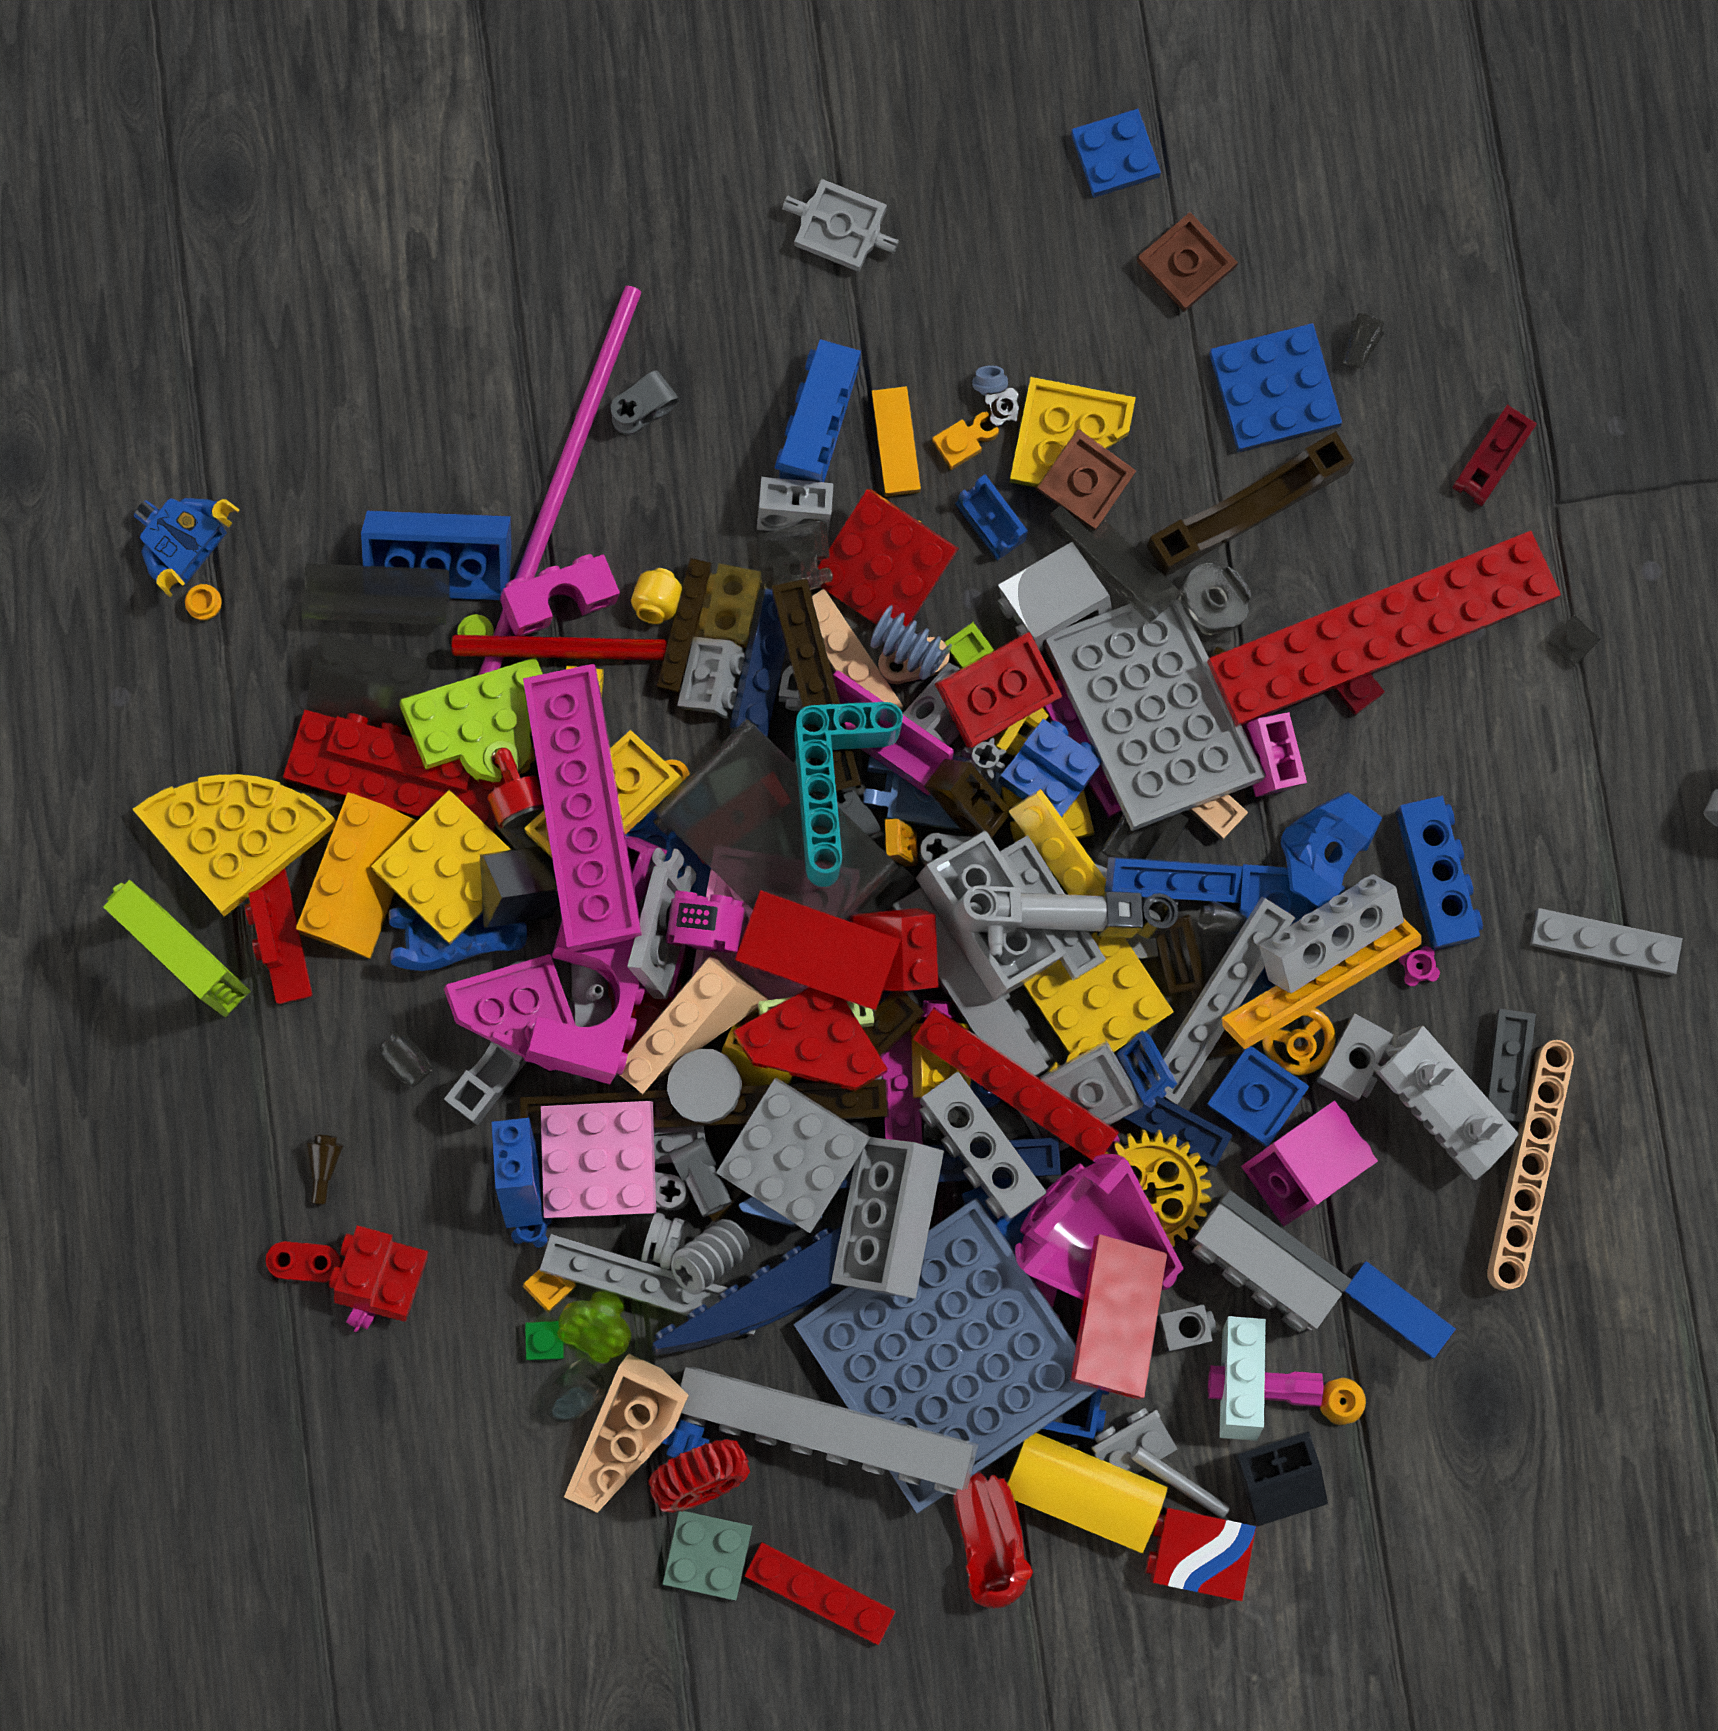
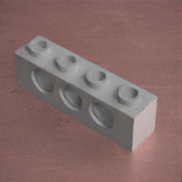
M1372 874L1260 944L1259 947L1268 981L1291 994L1402 924L1404 918L1396 886Z
M959 1072L953 1074L921 1098L920 1103L923 1107L919 1110L920 1114L931 1128L937 1125L945 1136L941 1140L943 1146L953 1158L959 1156L967 1167L963 1170L965 1176L975 1188L981 1186L989 1198L985 1202L997 1219L1003 1216L1009 1222L1047 1193ZM952 1110L964 1112L968 1119L967 1125L963 1128L953 1127L948 1121V1113ZM974 1140L986 1142L990 1150L989 1156L981 1159L973 1156L970 1151V1143ZM997 1170L1008 1172L1012 1180L1011 1186L1006 1189L996 1187L992 1181L993 1172Z

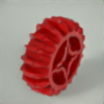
M725 1439L722 1441L716 1440L710 1444L705 1443L700 1447L680 1453L679 1456L669 1459L666 1464L660 1465L648 1480L651 1487L650 1492L654 1501L663 1512L675 1513L677 1511L683 1512L689 1508L694 1509L696 1506L706 1504L713 1499H718L719 1496L729 1493L731 1489L738 1487L741 1482H744L750 1473L749 1461L737 1441Z

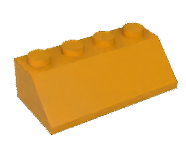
M348 792L296 929L303 936L371 959L395 895V891L372 870L371 866L417 820L381 803Z

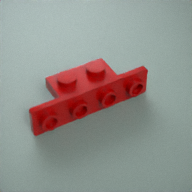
M285 867L257 891L249 892L250 903L245 904L248 923L250 926L255 925L257 939L252 940L256 960H262L263 964L269 969L275 1000L278 1004L310 998L313 995L300 932L296 929L298 923Z

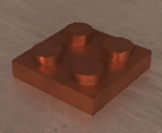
M1191 212L1137 258V262L1184 312L1232 272L1238 264Z
M1077 429L1038 484L1036 490L1094 531L1100 525L1136 470Z

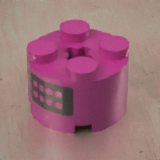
M675 891V896L671 899L666 943L680 947L681 944H688L692 949L724 953H731L732 951L738 953L745 914L743 901L732 900V897L713 894L710 895V901H708V897L697 896V893Z

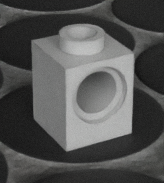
M1204 1304L1157 1316L1166 1352L1212 1342L1211 1334L1217 1333L1212 1311L1206 1312ZM1184 1317H1190L1197 1322L1198 1332L1193 1338H1186L1179 1331V1323Z

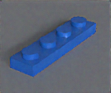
M1108 857L1105 892L1141 893L1142 897L1161 893L1168 895L1172 899L1240 903L1243 866Z

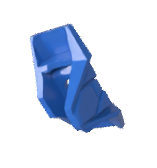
M1346 792L1315 807L1291 823L1289 827H1286L1281 836L1280 843L1287 861L1290 891L1300 895L1317 909L1329 902L1333 897L1342 894L1345 890L1342 883L1346 871L1359 851L1368 850L1382 817L1358 798ZM1330 842H1336L1338 846L1334 848L1329 859L1326 860L1324 854L1326 846Z

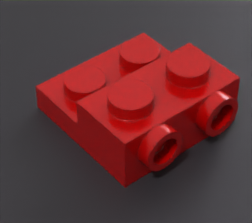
M357 1225L354 1235L346 1234L341 1255L346 1257L342 1267L335 1266L331 1274L329 1287L334 1288V1303L406 1322L428 1260V1251L393 1242V1235Z

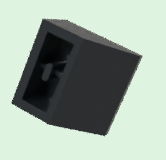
M1309 1431L1233 1454L1256 1527L1328 1504L1322 1469Z

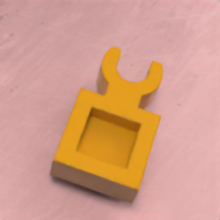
M987 411L978 414L974 419L973 425L970 427L962 419L932 438V442L951 470L981 453L982 448L978 443L979 441L989 442L998 436V427L993 428L991 431H984L980 426L989 419Z
M538 1270L523 1284V1287L549 1313L575 1289L576 1284L573 1281Z

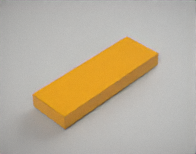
M907 386L872 390L885 497L920 493L921 487Z

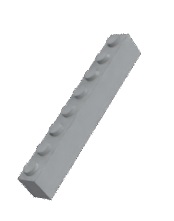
M685 1367L681 1388L689 1395L682 1410V1413L685 1414L683 1420L686 1422L705 1426L706 1420L720 1424V1431L739 1436L742 1430L756 1433L754 1438L756 1441L770 1445H776L777 1440L791 1443L790 1450L807 1455H812L813 1449L827 1453L826 1460L843 1465H848L849 1459L863 1463L862 1470L884 1475L885 1469L899 1473L898 1480L920 1485L921 1479L935 1483V1490L956 1495L957 1489H968L979 1444L700 1368Z

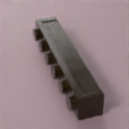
M693 558L689 560L657 683L658 691L680 696L693 637L695 636L710 574L713 569L710 562Z

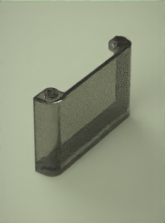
M745 719L652 810L656 816L652 822L667 837L671 833H674L677 837L679 836L752 910L754 909L759 892L762 890L850 922V915L859 914L901 872L897 864L838 807L842 849L839 877L835 883L827 887H819L811 883L806 874L797 766L748 719ZM817 791L809 794L815 800L826 798L823 793ZM824 826L812 828L817 834L824 835L830 832ZM819 860L815 863L821 869L833 867L827 860Z

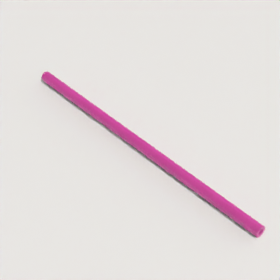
M624 287L515 579L525 577L526 580L535 577L642 293L635 287ZM504 609L493 636L513 635ZM485 656L478 675L500 669L504 657Z

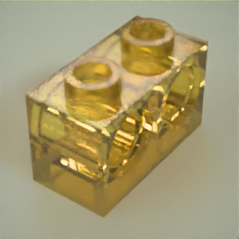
M719 563L717 574L710 573L706 594L712 595L709 608H702L699 629H704L705 638L730 640L746 649L758 591L762 583L760 571ZM736 581L743 586V590L737 595H728L723 590L724 586L729 582ZM722 616H731L736 621L735 625L729 630L718 628L716 622Z

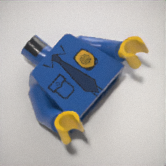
M170 498L161 509L145 500L136 509L134 518L147 526L139 537L145 544L141 552L149 575L157 582L158 586L167 596L171 597L173 595L170 592L172 585L180 583L182 586H185L226 535L227 532L221 523L230 527L232 522L227 519L228 515L233 511L238 513L240 510L228 500L221 499L217 502L209 499L184 498L177 501Z

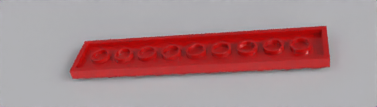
M1529 531L1208 659L1207 664L1234 724L1238 727L1553 601L1561 596V593L1532 531Z

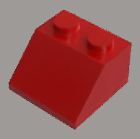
M921 908L850 915V922L901 940L884 990L910 991L938 987L936 914Z

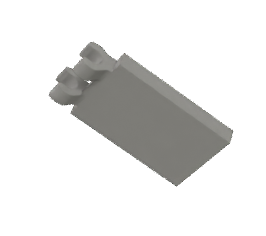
M656 848L652 855V860L656 866H654L640 917L642 935L635 937L627 967L654 999L667 1000L681 948L680 946L666 943L671 899L674 898L675 891L690 892L692 885L696 881V872L691 866H686L684 875L677 878L678 871L684 862L683 855L678 849H674L671 859L664 862L665 853L661 848Z

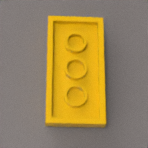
M631 730L610 748L625 835L682 782L681 776ZM543 810L524 829L527 835L552 857L545 810Z

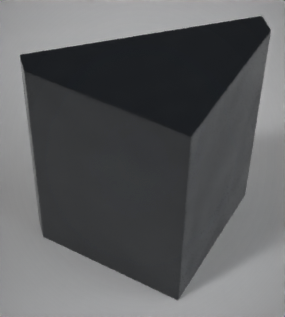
M540 846L480 854L484 927L490 928L553 917L560 904L553 859Z

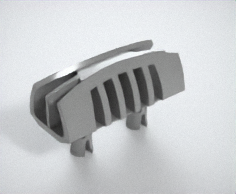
M1423 1025L1413 1028L1398 1036L1402 1047L1386 1050L1390 1060L1383 1066L1374 1062L1371 1065L1372 1069L1395 1094L1399 1095L1402 1103L1406 1107L1411 1108L1412 1114L1419 1121H1423L1426 1130L1430 1134L1435 1135L1436 1141L1445 1148L1449 1156L1470 1179L1476 1180L1489 1170L1514 1143L1519 1133Z

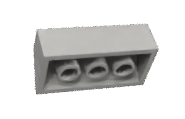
M987 831L982 832L930 862L917 875L918 883L994 1001L1025 984L1066 955L1050 929L1016 928L1013 933L1003 932L1004 945L1002 946V955L1000 957H993L990 954L988 932L965 930L955 920V905L973 886L1020 887L1021 892L1026 893ZM970 902L971 909L976 914L983 915L981 906Z
M870 1138L854 1164L831 1283L916 1299L944 1154L943 1150L915 1142Z

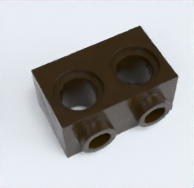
M944 759L924 785L925 789L965 834L977 836L987 831L992 838L1010 815V808L972 763Z

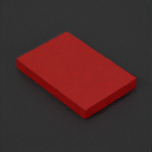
M1030 632L1018 636L935 683L967 748L978 745L1062 697Z

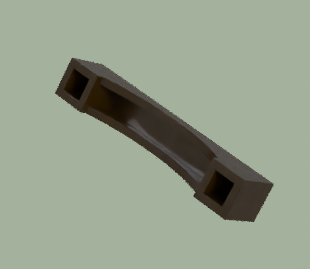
M1335 431L1305 448L1299 455L1242 491L1184 520L1180 519L1150 536L1147 548L1164 576L1167 577L1348 474L1355 461Z

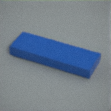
M1364 1261L1344 1293L1431 1359L1437 1356L1456 1330V1328L1367 1261Z

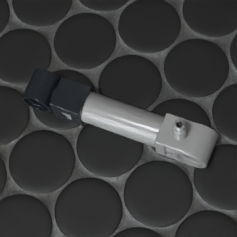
M977 885L970 888L957 902L954 908V916L959 926L965 930L988 932L990 954L993 957H1000L1002 955V946L1004 945L1003 932L1013 933L1016 928L1097 931V936L1123 938H1132L1138 933L1143 938L1155 939L1164 934L1178 918V908L1172 898L1161 893L1149 896L1142 903L1141 893L1106 891L1102 896L1022 893L1020 887ZM970 902L979 904L983 909V915L976 914L971 909ZM1149 910L1158 913L1161 923L1151 918Z

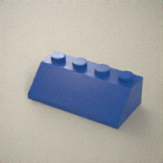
M387 511L366 512L361 531L365 595L500 600L503 588H506L505 585L510 582L511 516Z

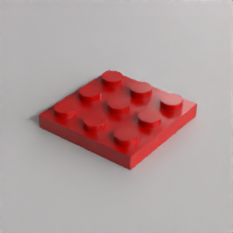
M867 489L810 580L876 625L886 609L892 605L891 617L894 619L901 612L905 613L903 625L907 626L913 621L959 548L872 489Z

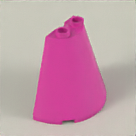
M1099 1155L1094 1158L1093 1161L1095 1163L1086 1168L1080 1163L1070 1169L1046 1190L1047 1193L1035 1203L1022 1224L1020 1232L1024 1234L1022 1244L1018 1243L1015 1246V1257L1019 1267L1026 1274L1083 1301L1094 1236L1098 1234L1167 1253L1161 1290L1170 1288L1176 1281L1177 1275L1184 1269L1129 1162L1120 1155Z

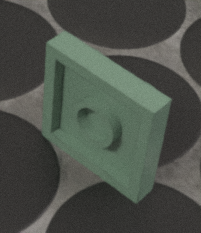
M679 1511L663 1585L736 1601L753 1526L693 1512Z

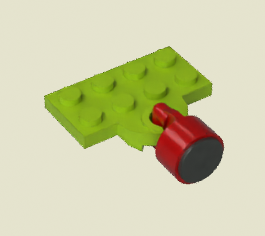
M536 658L401 699L399 704L425 770L460 759L466 772L477 781L479 779L490 781L494 790L488 795L487 799L498 826L505 830L527 826L544 810L539 778L537 776L520 778L519 776L520 771L529 759L532 746L530 740L532 731L523 678L543 674Z

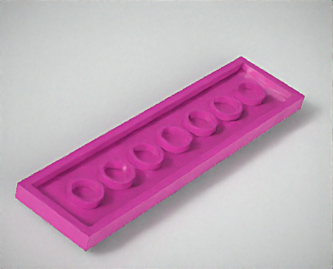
M595 664L523 678L567 948L569 952L635 939V937L642 935Z

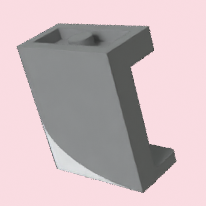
M1073 542L998 584L1001 599L997 600L1003 614L1007 619L1011 617L1015 619L1019 625L1015 627L1019 636L1026 632L1031 633L1040 652L1044 650L1043 641L1088 614L1095 611L1097 615L1112 611L1108 592Z

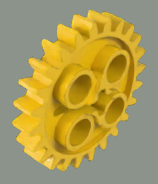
M1142 1130L1140 1141H1135L1134 1137L1129 1133L1127 1134L1128 1145L1125 1147L1118 1141H1114L1117 1151L1115 1154L1124 1157L1130 1166H1136L1141 1170L1138 1181L1143 1190L1147 1189V1183L1154 1182L1155 1187L1158 1189L1171 1187L1176 1184L1184 1185L1182 1190L1161 1189L1154 1192L1153 1198L1147 1197L1172 1247H1174V1236L1176 1234L1185 1240L1188 1239L1185 1230L1187 1226L1198 1230L1199 1226L1194 1219L1195 1215L1203 1217L1207 1215L1206 1211L1200 1206V1203L1211 1202L1210 1196L1202 1193V1190L1211 1187L1210 1180L1200 1179L1201 1176L1208 1172L1207 1167H1195V1164L1201 1158L1199 1153L1187 1156L1190 1144L1186 1141L1177 1147V1137L1175 1134H1172L1167 1142L1163 1141L1161 1130H1157L1154 1139H1149L1146 1130ZM1170 1161L1177 1165L1175 1175L1170 1178H1162L1157 1174L1158 1167L1163 1162ZM1169 1198H1176L1181 1201L1179 1211L1172 1215L1164 1213L1161 1210L1163 1202Z

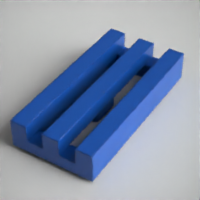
M1143 1030L1116 1054L1143 1104L1152 1108L1156 1104L1154 1098L1157 1096L1163 1098L1167 1094L1165 1091L1166 1087L1169 1086L1173 1089L1177 1085L1175 1078L1151 1036ZM1140 1044L1143 1046L1145 1052L1147 1053L1149 1059L1151 1060L1153 1066L1155 1067V1069H1156L1158 1075H1159L1160 1078H1161L1160 1080H1159V1078L1157 1077L1155 1071L1153 1070L1151 1064L1149 1063V1061H1148L1146 1055L1144 1054L1142 1048L1140 1047ZM1131 1052L1134 1053L1139 1066L1152 1085L1150 1089L1146 1086L1129 1055Z

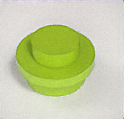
M474 614L467 616L461 621L458 627V635L493 636L494 628L488 618Z

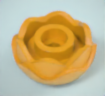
M1338 1378L1331 1380L1323 1386L1320 1411L1334 1424L1346 1425L1353 1423L1364 1412L1366 1404L1365 1394L1362 1388L1351 1379ZM1341 1398L1346 1399V1403L1344 1405H1341L1339 1402Z

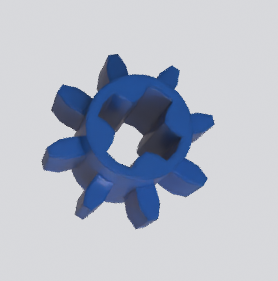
M679 1419L675 1429L662 1442L669 1445L666 1455L675 1458L680 1453H685L705 1443L708 1444L709 1439L702 1437L705 1428Z

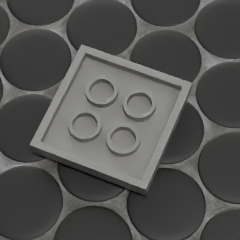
M776 1077L716 1173L811 1233L871 1137Z

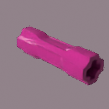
M1211 1365L1208 1376V1399L1222 1400L1225 1385V1366ZM1294 1371L1282 1374L1265 1372L1264 1400L1285 1401L1291 1405L1321 1406L1323 1396L1322 1373Z

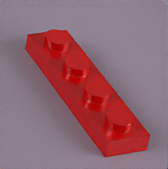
M761 1542L745 1574V1577L877 1645L880 1644L896 1612L886 1605Z

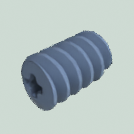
M890 605L874 628L870 643L871 647L876 649L884 643V656H890L897 651L895 663L901 664L909 659L907 670L913 672L921 667L919 678L925 680L938 670L950 652L952 644L941 650L939 647L942 637L937 636L931 642L927 641L928 628L916 634L917 621L913 620L910 624L904 626L905 613L901 612L893 619L891 617L893 606Z

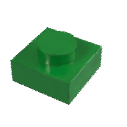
M563 1321L525 1323L526 1360L565 1359Z

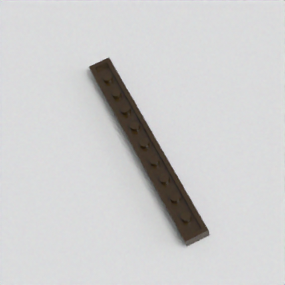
M875 1079L856 1091L841 1088L840 1085L828 1082L788 1084L842 1120L889 1117L888 1083L886 1079ZM770 1085L742 1086L735 1109L724 1119L710 1124L694 1122L680 1115L671 1104L667 1090L645 1091L643 1094L640 1091L520 1097V1119L529 1118L533 1135H540L541 1106L652 1101L654 1129L747 1124Z

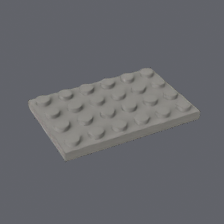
M1175 587L1068 626L1043 641L1089 742L1094 746L1097 757L1102 761L1100 765L1131 831L1254 785L1265 778L1266 775L1242 726L1236 727L1207 664L1209 658Z

